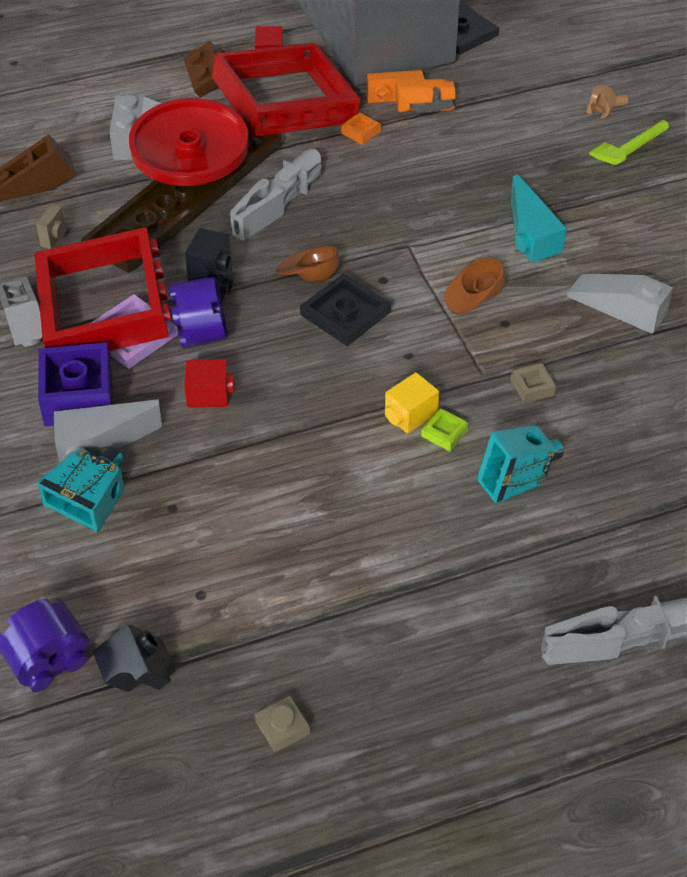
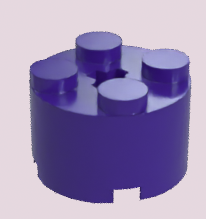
M205 277L169 284L173 304L177 303L176 306H171L175 326L180 325L182 327L181 330H178L182 349L228 339L225 315L221 306V295L215 277Z
M45 598L26 605L7 620L10 627L4 635L0 632L1 655L19 683L30 687L32 692H40L46 689L52 683L53 677L65 670L67 672L77 671L88 659L84 653L88 648L89 638L64 601L56 598L57 603L51 604Z

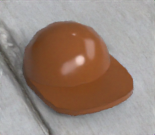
M320 246L299 251L285 259L275 272L277 275L298 274L301 279L309 283H323L332 278L337 272L339 265L338 251L331 246Z
M489 257L474 260L465 266L446 289V305L452 313H467L484 301L491 300L501 293L506 284V273L501 262Z

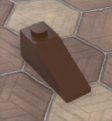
M48 134L0 167V201L49 191L61 183H65L76 174L70 155Z

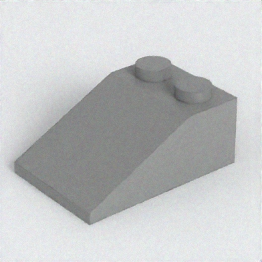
M125 95L115 97L109 131L113 160H132L129 148V133L133 124L143 113L162 103L145 96Z

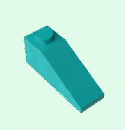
M519 175L513 176L510 201L517 249L524 253L531 263L563 252L567 228Z

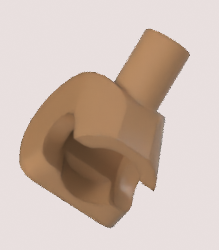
M596 85L592 90L586 113L592 115L594 112H601L602 116L600 119L606 118L613 111L614 107L627 105L628 96L626 94L615 95L612 88L606 85Z

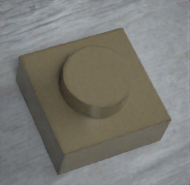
M50 205L36 222L41 247L52 249L59 239L64 237L67 224L64 221L62 207Z
M543 363L511 371L510 380L524 404L555 395L556 385Z
M290 696L255 713V722L274 753L310 735V726Z

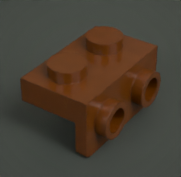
M211 41L193 50L184 58L194 92L200 98L217 87V84L212 79L215 54L225 53L221 47L217 49Z

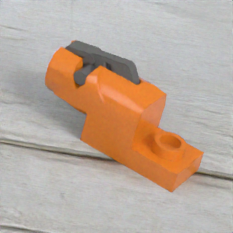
M422 70L367 73L366 97L368 103L395 101L398 113L452 111L455 108L453 99H455L453 81L446 79L425 80Z

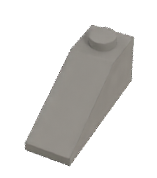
M581 274L567 292V297L653 334L667 315L673 287L645 275Z
M27 276L1 283L0 300L15 346L22 344V346L27 347L38 344L42 338L40 310Z
M159 399L54 411L55 445L60 463L78 449H84L99 457L107 447L111 446L119 450L162 428Z

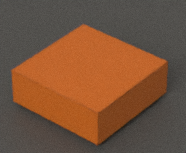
M361 112L341 125V133L361 145H364L381 132V123Z

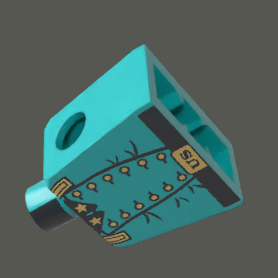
M534 425L492 432L477 480L494 503H500L542 484L545 481L551 462L563 457V446L558 439L549 440L540 428Z
M111 446L107 447L99 457L84 449L76 450L37 482L43 505L99 532L124 490L121 469L118 467L124 459L122 454Z

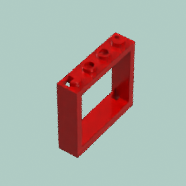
M316 43L215 54L212 79L235 111L243 118L254 137L342 125L357 115L360 98ZM305 50H310L309 55L305 52ZM308 72L326 96L258 105L240 79Z
M147 227L34 253L42 339L45 348L107 343L108 350L112 351L169 337L166 321L172 320L168 303L163 304V301L168 300V294L164 281L159 282V279L164 278L160 259L155 260V258L161 256L156 238L150 240ZM142 257L151 310L61 330L56 277Z

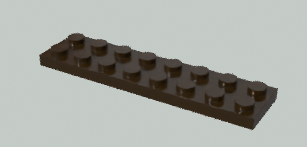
M248 129L249 148L247 155L233 172L219 180L194 186L170 185L154 180L85 235L81 242L147 227L150 240L156 238L158 248H160L281 145V135L271 134L254 137ZM141 257L113 265L130 273L143 260Z

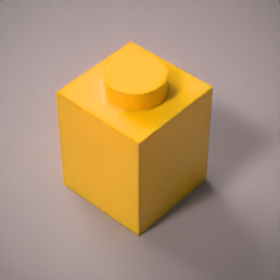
M415 372L386 391L385 415L390 423L395 426L398 425L409 434L431 419L438 411L439 390Z

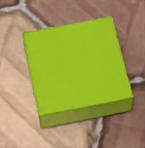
M440 408L422 428L421 437L450 452L468 432L469 422Z

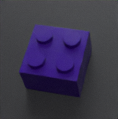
M107 343L39 349L38 401L45 427L54 426V411L113 405L112 367Z

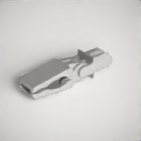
M310 148L305 150L292 162L283 160V169L275 175L274 179L270 181L267 179L259 180L230 211L232 235L236 239L245 241L284 215V207L289 201L296 198L300 193L308 195V186L321 176L320 153L316 149Z
M654 596L651 606L637 607L631 611H617L615 607L608 606L545 627L541 646L542 658L547 665L609 660L618 658L621 651L634 646H644L657 641L661 649H665L668 640L687 636V597L660 603L658 597Z

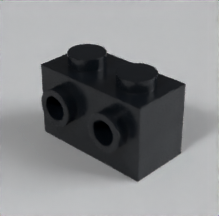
M199 228L185 251L187 278L190 281L205 277H215L221 300L223 301L225 295H230L234 282L229 234Z

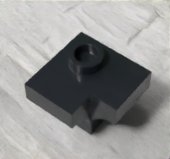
M126 624L92 651L104 682L126 692L132 691L141 683L160 690L171 681L169 675L175 671L163 640L154 636L148 630L143 631L130 624Z

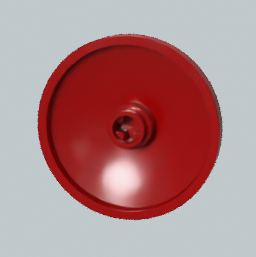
M201 98L171 100L149 109L135 121L129 133L130 154L136 167L146 176L156 181L177 186L206 184L227 176L243 162L249 148L248 129L243 118L235 110L222 103Z

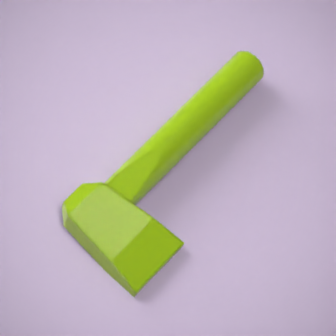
M661 120L619 148L604 142L590 151L589 155L613 165L620 164L626 160V156L667 131L669 124L667 121Z

